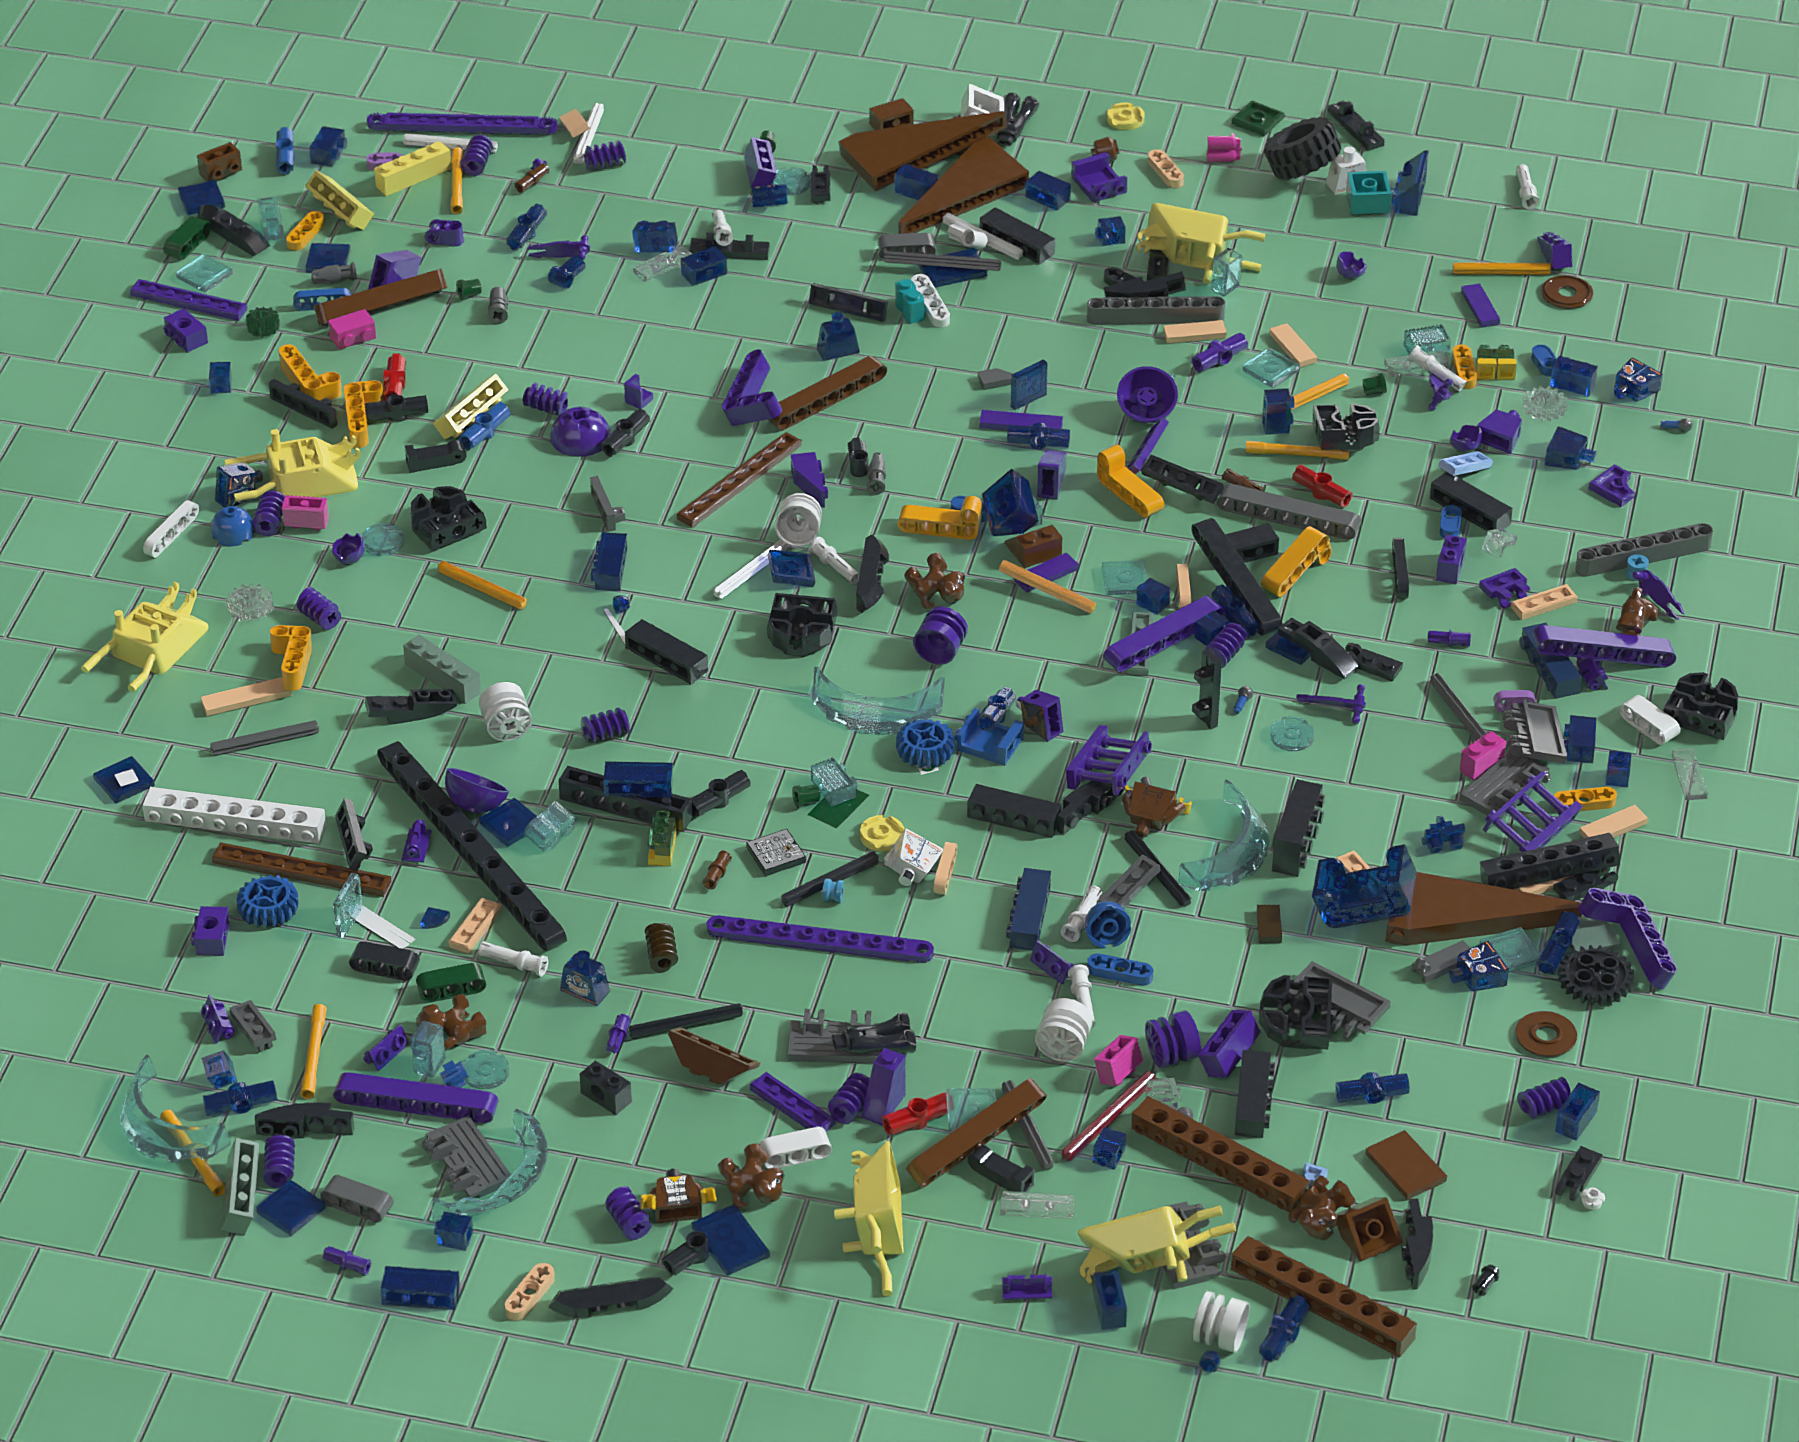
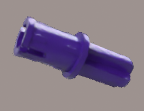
M1449 629V632L1430 630L1428 631L1427 641L1429 643L1448 644V647L1450 645L1470 646L1471 633L1453 632L1451 629Z
M617 1015L614 1026L609 1030L610 1037L606 1046L608 1052L617 1053L622 1041L626 1039L627 1029L631 1023L628 1015Z
M328 1246L323 1251L322 1258L324 1260L340 1265L344 1270L348 1268L363 1275H367L370 1271L371 1260L353 1255L352 1251L345 1252Z

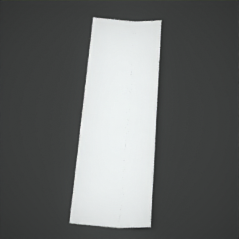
M358 902L342 911L398 948L403 949L409 943L416 940Z

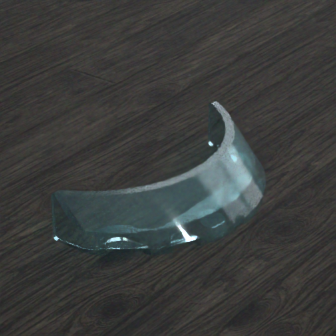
M814 667L812 690L814 705H817L826 714V718L829 721L843 724L847 730L863 734L873 733L875 735L897 734L900 728L906 725V722L913 723L914 719L921 721L922 718L928 720L935 714L938 716L943 710L945 677H940L930 686L909 695L875 698L854 694L838 687L822 673L819 667Z
M1227 779L1223 787V801L1241 808V816L1245 820L1243 829L1234 843L1219 854L1199 861L1181 863L1179 866L1178 882L1183 887L1197 891H1210V887L1235 885L1240 883L1241 878L1254 874L1263 864L1264 857L1268 854L1269 831L1263 817L1241 791Z
M146 1054L137 1068L121 1108V1125L129 1143L134 1145L137 1151L150 1158H165L167 1162L174 1163L200 1157L201 1160L211 1158L231 1145V1140L223 1123L207 1126L175 1125L157 1118L145 1107L142 1102L143 1093L141 1088L146 1082L157 1075L151 1057Z
M519 1109L513 1111L514 1130L523 1145L524 1161L491 1197L484 1200L465 1197L456 1203H447L434 1197L431 1200L432 1218L434 1220H459L475 1217L504 1206L526 1193L541 1176L547 1161V1140L538 1120Z

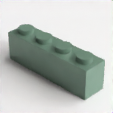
M417 635L403 645L405 665L440 688L453 689L455 698L466 704L481 694L480 674L421 635Z
M236 1138L228 1154L222 1231L245 1235L252 1221L259 1154L258 1142Z

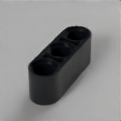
M361 941L356 945L350 957L349 965L358 972L408 981L412 979L420 962V957L411 950Z

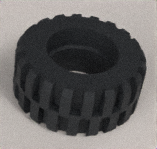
M1312 117L1307 120H1301L1298 123H1293L1291 126L1275 133L1265 143L1264 153L1273 174L1282 180H1290L1292 178H1300L1303 175H1309V173L1318 171L1320 168L1328 165L1329 162L1335 160V157L1340 154L1342 145L1329 119L1326 117Z

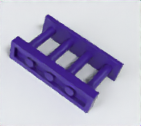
M1099 725L1066 768L1067 789L1076 790L1081 782L1089 780L1112 784L1113 795L1117 796L1122 788H1125L1128 780L1147 754L1151 752L1152 742L1149 741V732L1144 731L1137 741L1111 738L1108 735L1107 726ZM1112 746L1131 750L1129 752L1109 750L1106 748ZM1102 757L1123 761L1121 763L1099 761L1098 759ZM1092 769L1113 771L1114 773L1110 775L1089 771Z
M1542 771L1537 776L1532 775L1525 782L1524 785L1526 786L1497 812L1492 810L1485 818L1487 823L1482 830L1487 832L1495 825L1519 847L1518 850L1520 852L1544 847L1572 822L1583 806L1577 801L1570 807L1567 804L1561 803L1540 784L1546 775ZM1535 790L1559 812V816L1557 818L1551 817L1527 795ZM1522 802L1546 824V828L1544 830L1542 828L1538 829L1515 806ZM1508 813L1532 835L1533 840L1531 842L1529 840L1525 841L1501 818Z

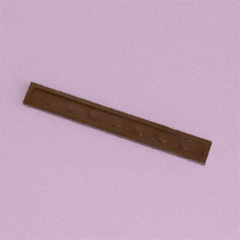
M785 432L677 513V520L692 528L801 447L802 440Z
M222 842L219 843L212 856V862L215 864L275 876L279 875L280 877L380 897L385 896L391 884V876L362 870L354 871L347 867Z

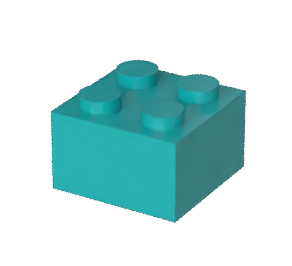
M1386 171L1347 172L1346 193L1351 214L1390 213L1392 193Z

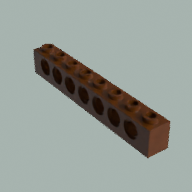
M1150 1096L1132 1112L1131 1129L1138 1134L1155 1141L1157 1144L1174 1151L1176 1154L1193 1161L1198 1166L1210 1170L1219 1177L1227 1179L1238 1187L1244 1188L1257 1197L1289 1213L1298 1206L1300 1196L1309 1189L1310 1180Z
M1247 1236L1232 1253L1231 1270L1399 1358L1415 1340L1417 1323L1409 1317H1405L1389 1307L1381 1305L1366 1295L1348 1288L1345 1284H1341L1325 1274L1317 1272L1304 1263L1286 1256L1281 1251H1277L1259 1240Z

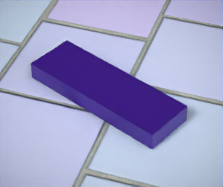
M1481 284L1461 286V293L1480 327L1499 325L1500 317Z
M1066 552L1030 568L1028 571L1052 582L1079 570V563ZM1014 578V581L1026 593L1036 589Z

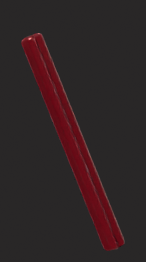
M1146 1071L1062 1149L1061 1156L1067 1161L1073 1160L1156 1082L1155 1074Z

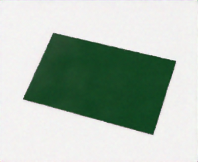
M840 781L807 815L837 829L862 804L869 794Z

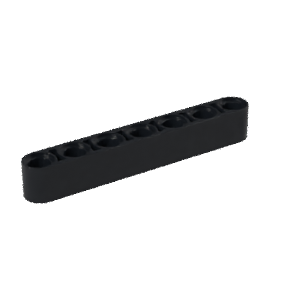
M1209 518L1192 524L1191 531L1194 539L1258 634L1262 636L1278 630V627L1282 625L1279 613L1216 520Z

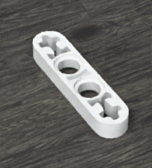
M923 274L914 275L911 280L915 283L916 290L924 296V311L931 323L939 328L948 326L950 323V313L929 277Z
M188 500L185 501L147 538L143 547L144 553L154 558L158 557L196 519L199 512L198 504Z

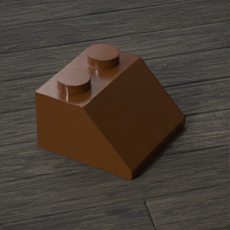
M1049 525L1005 540V545L1024 568H1028L1062 555L1063 537L1053 525Z
M1374 1197L1336 1213L1340 1236L1360 1261L1403 1243L1387 1197Z

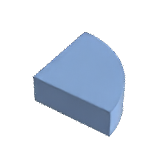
M1305 1162L1303 1175L1304 1178L1310 1180L1309 1186L1311 1187L1318 1176L1327 1177L1328 1169Z

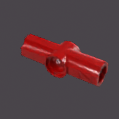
M393 353L391 357H388L387 370H384L383 378L384 401L391 395H402V390L405 388L406 359L400 353Z
M1300 464L1292 474V480L1312 490L1313 497L1318 500L1328 499L1345 508L1352 499L1353 493L1332 482V476L1326 472L1316 473Z
M947 1092L928 1099L913 1098L908 1102L907 1107L882 1116L884 1131L889 1136L909 1128L915 1130L923 1129L927 1126L929 1120L952 1112L954 1104Z

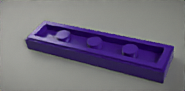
M982 410L979 428L1061 435L1063 416Z
M1165 418L1160 419L1150 428L1127 466V469L1132 473L1137 474L1141 470L1169 422Z
M767 1072L750 1084V1090L806 1129L821 1127L827 1132L835 1125V1118Z

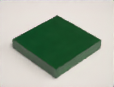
M1251 100L1232 118V125L1265 137L1284 119V112Z

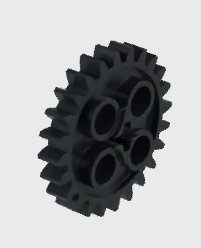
M1589 945L1588 950L1580 946L1579 952L1572 949L1571 954L1566 953L1565 959H1561L1558 969V982H1561V988H1566V994L1573 993V1000L1579 997L1582 998V1004L1588 1000L1591 1006L1595 1002L1603 1006L1604 1001L1612 1005L1613 999L1620 1002L1621 996L1626 998L1627 992H1631L1634 982V969H1631V962H1626L1625 956L1619 958V951L1613 954L1610 953V947L1604 951L1601 945L1597 949Z

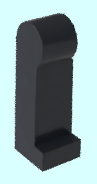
M452 440L443 445L414 449L413 444L405 445L406 464L410 473L462 463L467 457L463 443L459 440Z
M979 1145L967 1158L969 1166L975 1172L1019 1198H1022L1034 1186L1033 1168L1028 1165L1022 1168L1006 1158L993 1153L985 1145Z

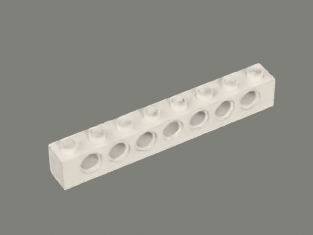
M150 787L143 803L144 819L146 822L318 844L326 827L325 810L321 808Z

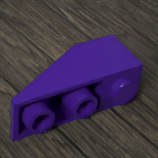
M1545 232L1543 236H1537L1547 263H1550L1552 269L1572 267V244L1566 241L1565 238H1561L1560 235H1555V232Z
M815 452L791 454V473L794 484L805 494L812 496L819 503L820 507H825V499H828V488L823 486L825 485L824 473H820L822 472L821 460H817Z

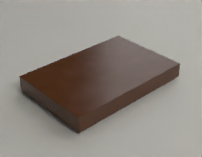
M1406 1130L1371 1145L1365 1150L1366 1156L1407 1200L1447 1182V1175Z

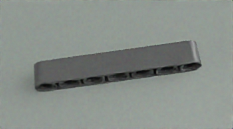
M1218 296L1091 298L1087 301V321L1094 325L1186 324L1224 320L1225 300Z
M1234 484L1225 485L1217 499L1218 507L1226 512L1303 530L1311 526L1325 535L1351 540L1356 536L1362 522L1360 516L1354 512Z
M1699 523L1583 548L1577 553L1575 571L1578 575L1587 577L1625 569L1628 567V558L1635 554L1643 555L1648 559L1649 563L1704 552L1711 547L1713 528L1709 524Z

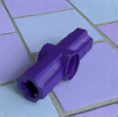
M1241 332L1222 342L1213 340L1208 345L1207 350L1192 357L1191 363L1199 373L1217 363L1226 365L1234 354L1248 348V341Z

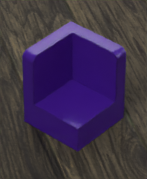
M634 374L624 383L625 403L638 409H643L653 400V393L640 387V375Z

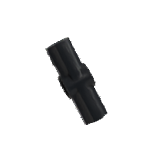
M397 394L389 396L386 401L364 404L367 421L389 418L393 422H400L406 416L429 412L426 395L404 398L402 395Z
M639 408L627 419L617 421L616 429L601 443V449L605 455L612 457L624 446L634 444L635 436L650 422V416L646 413V410Z
M740 770L725 779L710 781L708 789L691 798L692 815L696 818L713 808L726 807L731 797L751 786L747 773Z

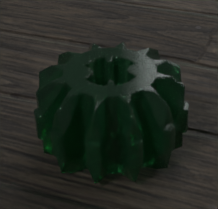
M256 307L255 310H249V314L246 315L245 321L248 333L253 334L254 337H270V334H276L279 329V315L272 307Z

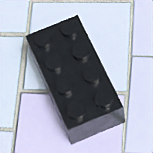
M1296 780L1274 838L1273 872L1298 877L1301 868H1306L1308 859L1306 855L1307 853L1311 854L1313 847L1312 838H1317L1319 830L1317 825L1322 824L1324 818V811L1321 808L1324 806L1326 795L1322 794V784Z

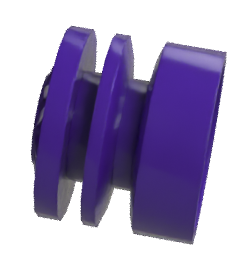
M943 606L934 607L928 611L913 638L915 651L922 659L929 663L937 665L947 664L953 660L968 633V625L965 619L955 610Z
M1187 1010L1170 1014L1168 1021L1165 1017H1158L1157 1020L1151 1019L1145 1023L1147 1046L1152 1059L1159 1068L1167 1067L1169 1064L1175 1065L1178 1062V1058L1184 1062L1199 1058L1198 1054L1201 1051L1200 1036L1195 1021Z

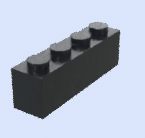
M996 207L980 217V229L1021 248L1024 257L1039 265L1055 254L1054 237Z
M1446 471L1431 482V500L1443 507L1448 505L1458 506L1462 510V517L1494 536L1511 525L1512 507L1457 476H1453Z
M643 619L625 631L626 649L689 684H693L708 672L707 654Z
M980 784L975 785L967 801L968 818L1053 838L1057 830V815L1061 812V804Z
M1243 1050L1235 1136L1263 1138L1264 1128L1269 1129L1270 1114H1266V1111H1271L1272 1097H1267V1094H1272L1273 1080L1269 1079V1076L1274 1077L1275 1062H1270L1271 1052Z

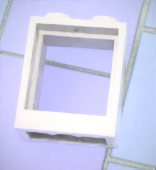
M969 84L961 99V117L1004 111L1003 97Z

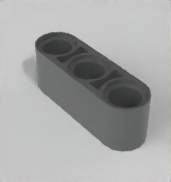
M930 233L886 234L880 236L877 242L881 259H883L885 251L922 254L936 253L934 236Z
M334 1175L320 1193L321 1200L326 1205L375 1223L382 1221L394 1203L393 1198L387 1192L340 1175Z

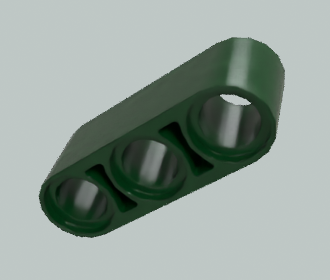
M189 217L166 239L163 252L166 255L184 260L209 236L211 223L197 217Z
M467 963L426 971L416 977L420 998L426 1003L452 999L459 994L465 996L482 992L487 985L481 965L478 963Z

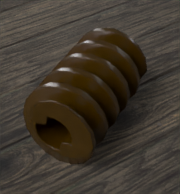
M666 923L649 924L645 927L644 931L649 964L653 971L663 973L678 962L674 929Z

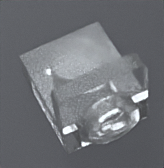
M1501 528L1490 530L1487 532L1482 551L1496 558H1501L1506 546L1515 545L1517 536Z
M1174 1078L1146 1080L1145 1098L1150 1096L1160 1102H1170L1172 1107H1178V1102L1182 1101L1181 1088L1176 1087Z

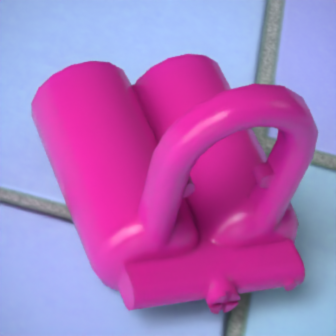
M1231 133L1230 136H1207V162H1234L1235 160H1240V151H1242L1241 138H1235L1234 133Z

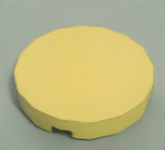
M1118 103L1111 106L1110 110H1107V122L1115 129L1133 130L1144 123V111L1139 106L1138 108L1134 107L1132 103Z
M883 815L869 817L861 825L860 840L864 846L871 850L890 851L891 846L896 843L898 837L904 832V826L895 817L883 818Z

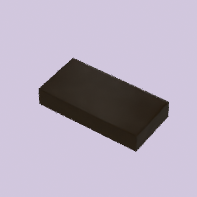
M1257 905L1259 943H1282L1280 905Z

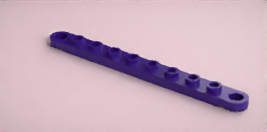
M374 112L366 117L367 127L373 130L551 134L558 129L556 119L553 117L539 118V116L427 113L379 114V112L375 114Z
M721 915L710 917L706 923L709 935H712V937L716 936V938L726 937L729 940L908 962L913 960L916 962L920 961V963H923V961L926 963L934 956L933 945L925 940ZM717 923L718 925H723L721 928H714L713 926L714 924L717 925ZM921 948L922 950H927L926 953H918L917 951L918 949L921 950Z

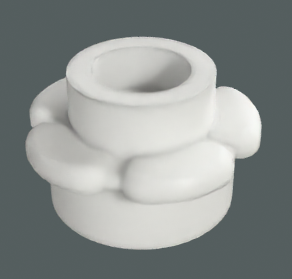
M1589 1188L1581 1193L1582 1204L1589 1210L1599 1209L1602 1202L1605 1201V1195L1597 1188Z

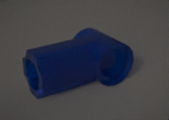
M575 255L562 266H553L548 273V281L564 289L570 288L574 277L585 269V262L580 256Z

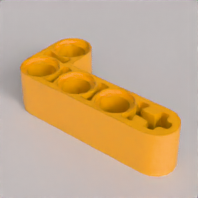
M287 344L279 348L280 367L291 383L300 385L301 392L319 401L324 398L333 400L341 396L340 374L337 372H327L317 376L294 345Z
M376 380L352 382L344 386L349 439L351 441V436L354 435L357 441L354 448H364L369 443L364 404L384 401L383 385L380 381Z
M1115 444L1098 453L1097 477L1106 488L1144 518L1164 509L1162 497L1125 467V453L1120 445Z
M967 496L963 501L961 510L905 505L901 508L897 526L906 533L973 540L978 536L982 521V502L976 496Z
M1311 526L1307 527L1264 575L1261 581L1262 588L1278 597L1285 595L1314 561L1323 565L1329 560L1332 553L1329 537Z
M274 626L270 629L271 651L276 654H285L281 666L283 688L287 691L299 690L303 685L312 651L311 630L305 626Z

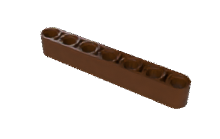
M437 269L315 305L313 308L319 326L328 324V320L364 309L369 312L446 289L448 286L442 269Z
M867 356L779 401L782 408L781 414L775 418L768 419V421L779 430H786L882 380L887 374V367L875 357Z
M1032 1078L1025 1080L912 1160L906 1167V1171L921 1188L926 1187L967 1158L979 1145L987 1144L1040 1106L1046 1100L1047 1095Z

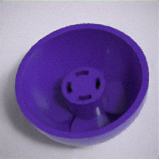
M1151 366L1132 369L1122 377L1117 388V400L1121 410L1129 419L1141 424H1154L1162 418H1167L1174 410L1178 399V389L1173 378L1165 371Z
M573 407L564 411L556 418L551 428L550 441L557 451L565 455L585 457L602 451L601 443L611 434V430L606 419L599 412L588 407Z
M456 768L446 769L445 787L448 796L459 808L472 813H486L496 809L505 801L510 792L503 785L483 776Z

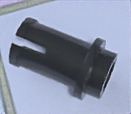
M1491 1264L1481 1269L1482 1274L1472 1285L1475 1293L1481 1287V1291L1478 1294L1480 1296H1485L1493 1282L1499 1280L1500 1271Z

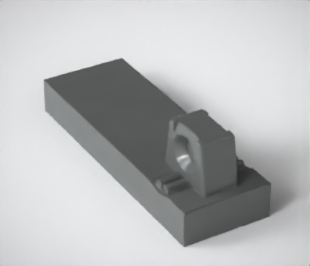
M590 477L591 495L608 532L615 531L616 523L625 521V512L622 507H611L599 477Z
M1142 854L1098 899V902L1112 901L1125 908L1151 879L1160 872V865Z

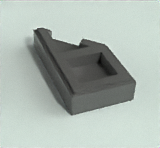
M998 368L978 372V379L983 389L1020 382L1019 375Z

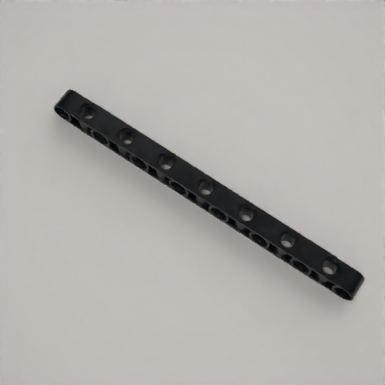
M396 741L378 749L377 755L383 767L541 949L546 952L566 943L567 936L563 927L401 742Z

